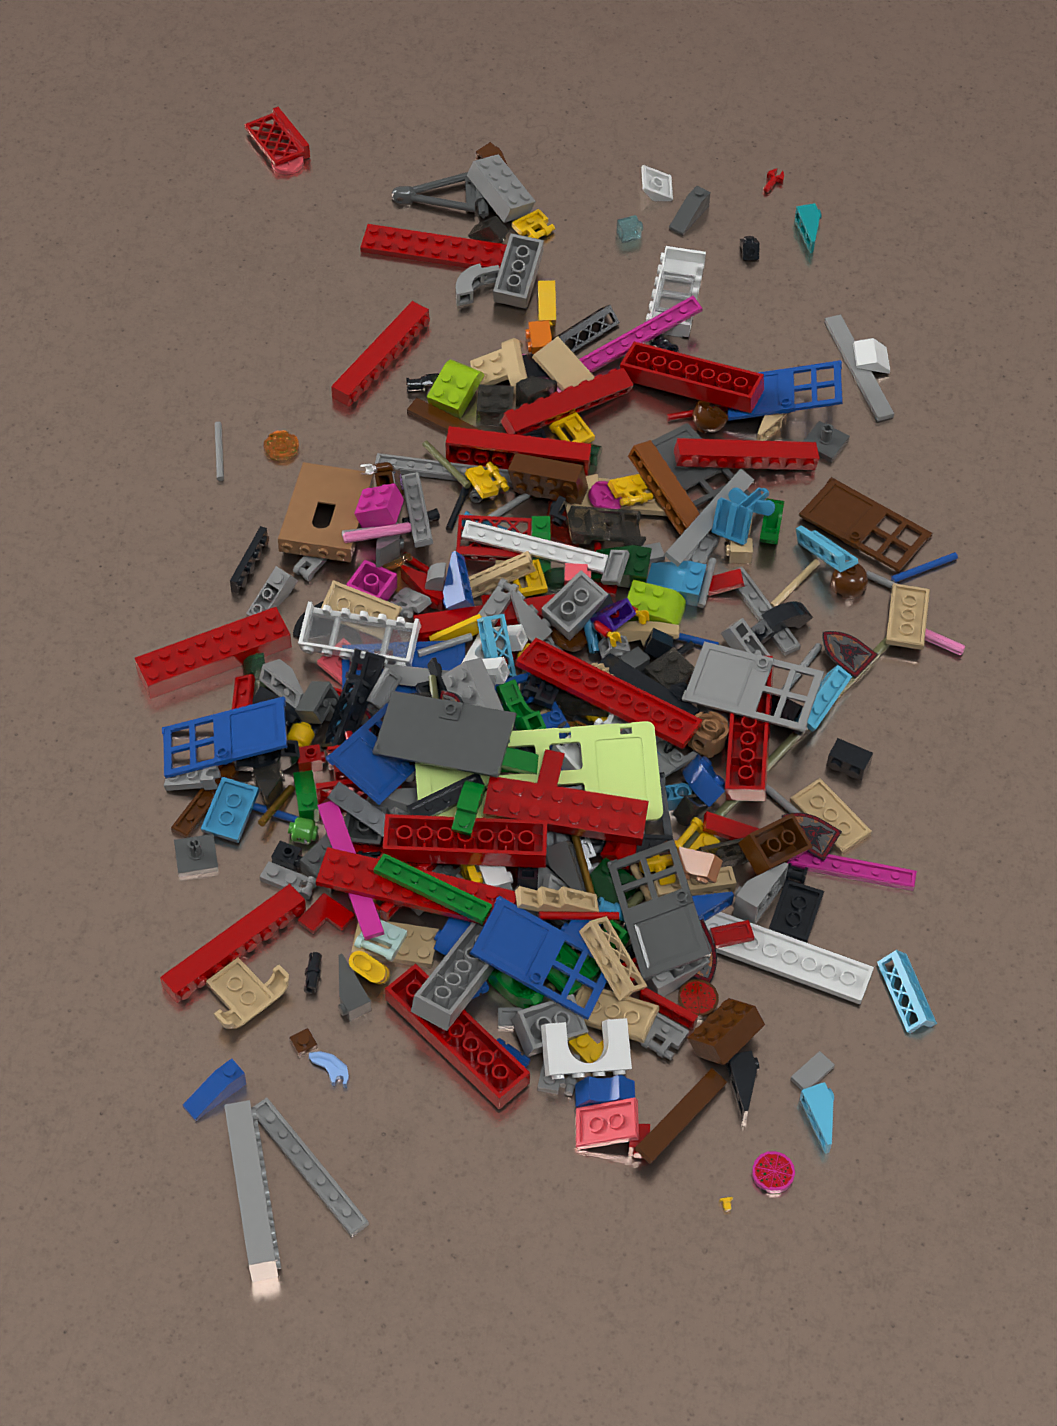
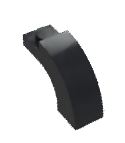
M786 602L762 614L763 619L755 624L751 630L759 641L764 644L776 633L787 627L801 628L813 616L801 602Z
M287 740V748L234 761V768L236 771H251V776H265L281 772L291 767L300 758L298 741Z

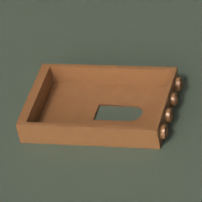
M303 462L278 537L279 552L351 562L357 541L345 543L342 537V530L361 528L354 513L362 490L374 487V473L362 475L361 473L366 471ZM318 503L336 505L328 527L319 529L313 526L312 521Z

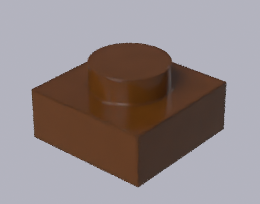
M308 1028L289 1037L299 1057L318 1048Z

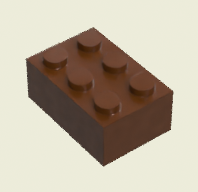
M793 813L750 833L738 842L757 876L783 863H788L813 848Z
M728 998L700 1026L695 1028L693 1033L687 1038L698 1057L725 1065L765 1026V1023L756 1006Z

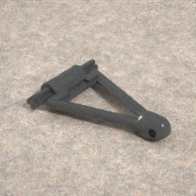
M468 172L413 187L399 186L392 191V199L399 204L419 202L475 212V206H477L479 216L485 218V216L489 215L488 206L490 204L467 176ZM465 181L466 203L417 194Z

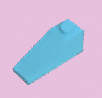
M823 1082L801 1090L799 1100L825 1154L830 1152L832 1145L834 1094Z

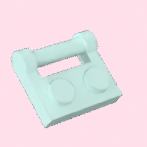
M380 920L384 935L371 938V940L386 945L390 949L364 940L362 932L356 938L354 946L386 957V960L392 962L407 936V930Z

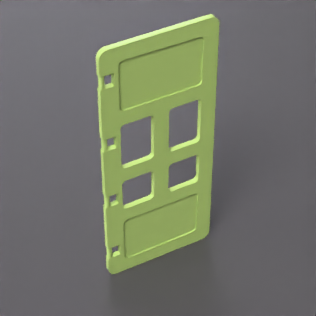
M651 722L512 731L510 743H508L507 747L533 746L536 754L539 755L537 775L510 774L499 775V777L537 783L545 749L549 750L551 745L579 743L581 745L583 767L578 770L561 771L557 786L582 784L585 787V791L649 801L646 821H655L662 817L663 804L655 727ZM631 728L632 734H620V729ZM571 732V738L559 739V733ZM415 762L417 798L420 800L474 773ZM480 775L488 789L490 776ZM487 791L484 794L482 805L479 807L476 818H483ZM457 806L436 816L455 817Z

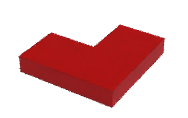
M323 893L298 919V924L312 934L326 921L340 931H343L353 921L355 914Z

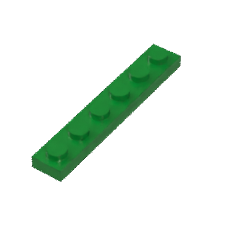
M385 853L374 868L375 874L482 925L492 910V904Z

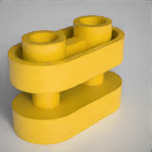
M355 951L350 955V967L370 982L383 985L390 979L389 968L363 951Z

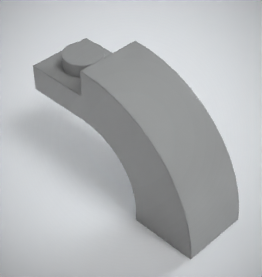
M476 264L463 271L456 281V305L473 303V291L477 287L496 283L500 270L499 265L482 268L480 264Z

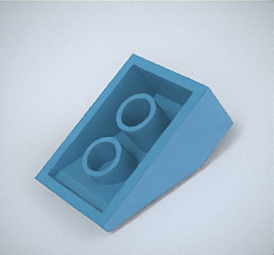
M683 561L677 567L673 562L652 563L646 583L673 589L685 598L687 605L698 607L707 564Z

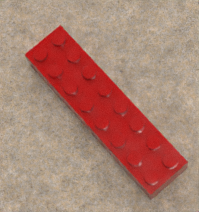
M635 341L620 364V369L624 367L633 383L752 413L764 391V374Z
M449 426L445 447L446 459L449 462L475 466L482 465L483 467H486L488 462H492L499 469L508 470L515 453L583 465L585 475L589 476L591 444Z
M273 607L140 655L134 659L139 677L149 698L152 699L292 647L291 634L277 607Z
M774 667L770 671L765 686L773 687ZM762 693L756 712L771 715L772 694ZM730 713L725 781L726 800L766 801L770 723Z
M490 776L483 818L547 821V831L642 846L649 801Z
M385 814L383 854L385 853L401 862L546 868L547 821L476 818L472 835L469 836L451 830L455 817Z
M415 963L385 988L386 1001L500 1110L530 1084V1072L465 1010L461 1012L448 1031L412 1013L411 1008L414 995L429 978Z

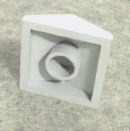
M642 165L643 191L652 201H672L671 175Z
M874 338L854 341L853 347L857 368L890 373L887 347Z

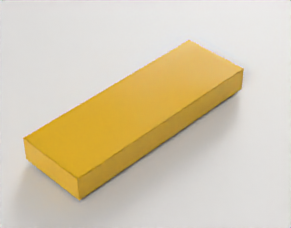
M480 614L475 615L429 636L430 641H447L468 633L474 636L479 633L477 619L482 618Z

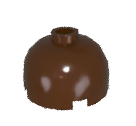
M701 400L696 404L692 414L693 421L698 426L697 430L704 434L720 431L726 424L728 415L716 406L713 408L709 406L710 403Z
M856 564L843 572L835 569L831 576L832 590L836 594L838 592L846 599L860 597L868 585L867 573L860 564Z

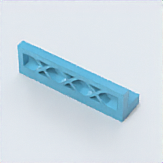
M802 525L796 528L798 544L839 572H843L858 564V558L816 530L811 532Z
M505 614L477 619L484 659L504 656L508 659L509 677L516 676ZM500 619L501 627L499 631L492 627L491 620ZM498 637L504 640L505 646L502 650L496 647L495 642Z
M839 665L831 669L821 681L807 721V728L812 732L819 726L852 678ZM801 710V712H800V714H799V716H798V718H797V720H796L795 722H798V721H799V718H800V715H801V713H802V710Z
M895 950L877 962L906 1031L912 1033L923 1025L930 1028L936 1025L937 1022L907 954ZM891 960L894 962L892 973L888 972L885 966ZM896 977H899L902 981L900 990H896L894 987ZM904 994L908 995L910 999L907 1008L903 1007L901 1003ZM911 1012L916 1013L919 1020L912 1025L909 1022Z

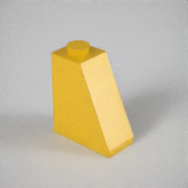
M555 280L538 281V321L549 320L550 327L556 326Z

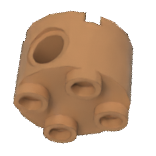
M703 711L695 715L702 719V725L687 745L705 757L711 758L725 747L729 734L728 721L721 714L713 711L704 714Z

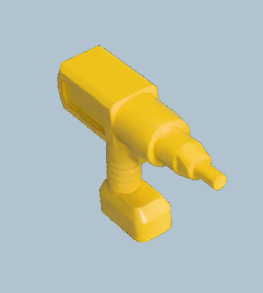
M671 854L656 855L647 859L650 872L655 871L656 873L674 863ZM639 862V870L644 873L641 862ZM673 874L659 879L658 882L660 885L674 883L676 875Z

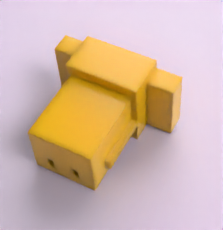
M733 1197L719 1199V1202L723 1204L724 1211L731 1210L730 1202L733 1200Z

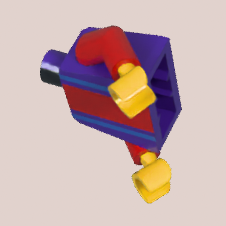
M628 598L605 606L593 615L590 620L593 629L598 634L606 638L609 637L611 646L616 647V641L620 643L622 641L620 633L613 631L635 616H638L640 624H646V620L649 621V612L647 610L638 611V608L632 606Z

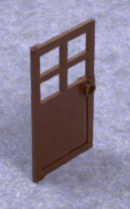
M833 477L827 481V484L799 513L801 518L897 572L901 571L921 546L933 535L932 532ZM886 516L901 523L891 535L877 527ZM906 527L921 534L912 546L897 539ZM871 532L886 539L877 551L862 544ZM892 543L906 551L897 563L882 555Z

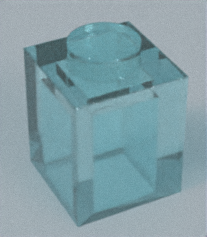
M636 215L617 220L616 232L622 243L641 238L643 224Z

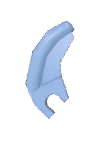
M322 1051L309 1053V1059L312 1063L327 1070L332 1086L336 1085L337 1080L342 1079L343 1087L347 1088L349 1075L346 1064L333 1054Z

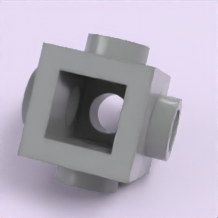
M620 635L622 643L616 641V647L611 646L609 637H604L598 643L602 659L609 653L620 659V657L630 652L627 637Z

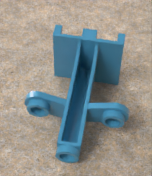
M735 487L728 494L731 501L722 497L718 499L711 532L739 544H746L753 513L769 516L775 511L774 502L765 500L769 496V491L766 488H757L748 496L740 488Z

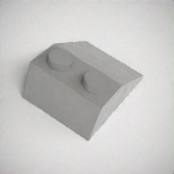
M581 570L542 607V616L570 641L589 621L608 597V593Z
M783 863L748 880L743 887L739 886L734 894L736 899L732 905L734 907L733 916L756 924L783 888L789 864Z
M573 994L567 996L568 1000L577 1004ZM553 1000L519 1010L511 1019L527 1057L543 1052L541 1025L566 1022L568 1041L589 1032L583 1017Z

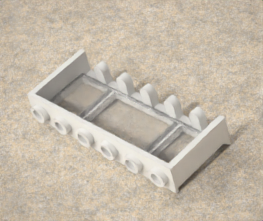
M308 601L298 644L300 649L308 654L317 652L326 657L335 655L342 659L350 660L354 648L362 650L361 658L365 657L367 651L386 656L383 666L391 664L412 667L421 624L419 619H415L414 623L406 622L403 617H397V620L387 619L385 614H379L378 618L371 617L366 611H360V615L353 614L347 608H342L341 612L334 611L329 605H324L323 609L315 608L312 602Z

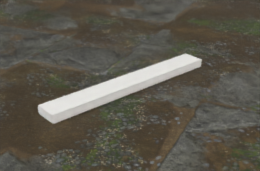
M466 520L461 536L464 540L520 554L529 551L532 557L564 565L565 563L588 564V571L600 574L604 573L609 558L605 554Z

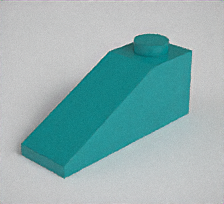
M815 203L796 206L794 218L810 253L814 252L819 220L822 218L821 211Z

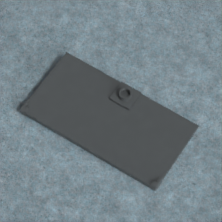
M392 691L379 736L373 749V755L499 778L517 714L464 704L462 702Z

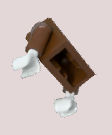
M389 462L373 465L362 464L360 466L366 468V472L361 473L362 475H371L375 472L377 487L395 483L403 497L404 489L400 469H395Z

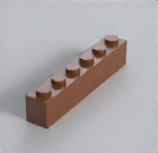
M649 440L634 445L628 455L629 459L681 536L700 515L699 511L653 442Z

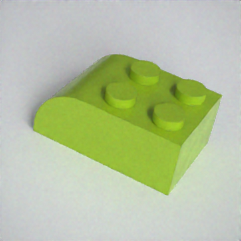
M452 359L448 360L427 395L428 403L461 419L479 387L484 373Z
M633 580L627 597L632 606L638 608V611L647 610L649 612V621L680 626L686 607V600L679 592L670 588ZM638 616L632 617L628 621H638Z

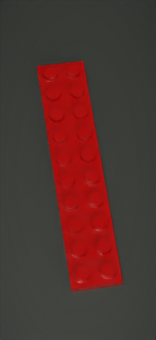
M367 224L360 252L469 268L476 264H480L482 268L499 265L500 268L507 244Z
M535 638L516 660L515 666L629 723L651 722L655 727V736L681 749L686 746L702 725V719L538 638Z
M330 847L326 849L316 879L317 886L480 924L375 874L374 868L380 859ZM416 868L492 904V910L499 895L517 905L516 893L513 890ZM489 915L487 916V918H486V920L484 921L483 925H485V923H486V921H487Z

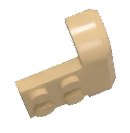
M516 338L502 342V349L470 361L472 368L484 373V377L477 388L478 391L508 379L517 400L529 396L533 391L526 374L521 347H523V344Z
M239 957L206 981V985L229 1009L227 1012L219 1009L214 1013L215 1018L226 1029H236L243 1026L283 995L288 987L289 974L280 965H277L273 969L271 978L263 984Z

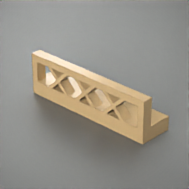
M529 551L470 576L469 582L473 598L496 589L501 578L508 580L509 583L536 571Z
M732 866L720 868L716 883L708 882L707 884H701L693 878H690L689 881L687 880L692 896L731 891L734 894L737 884ZM675 874L676 881L671 884L660 885L658 880L654 881L658 897L681 889L677 874Z
M607 916L589 921L579 931L619 1001L625 1000L633 992L647 987ZM599 924L604 925L607 933L600 928ZM610 942L615 944L617 950L611 947ZM620 959L625 961L627 968L621 964ZM630 977L634 978L638 985L634 986Z

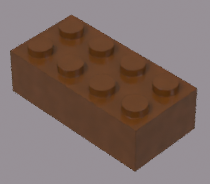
M515 453L508 469L514 492L518 494H528L557 501L559 496H562L570 504L581 505L588 490L583 465Z

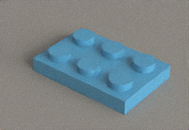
M222 777L201 826V831L239 843L260 792L259 788Z

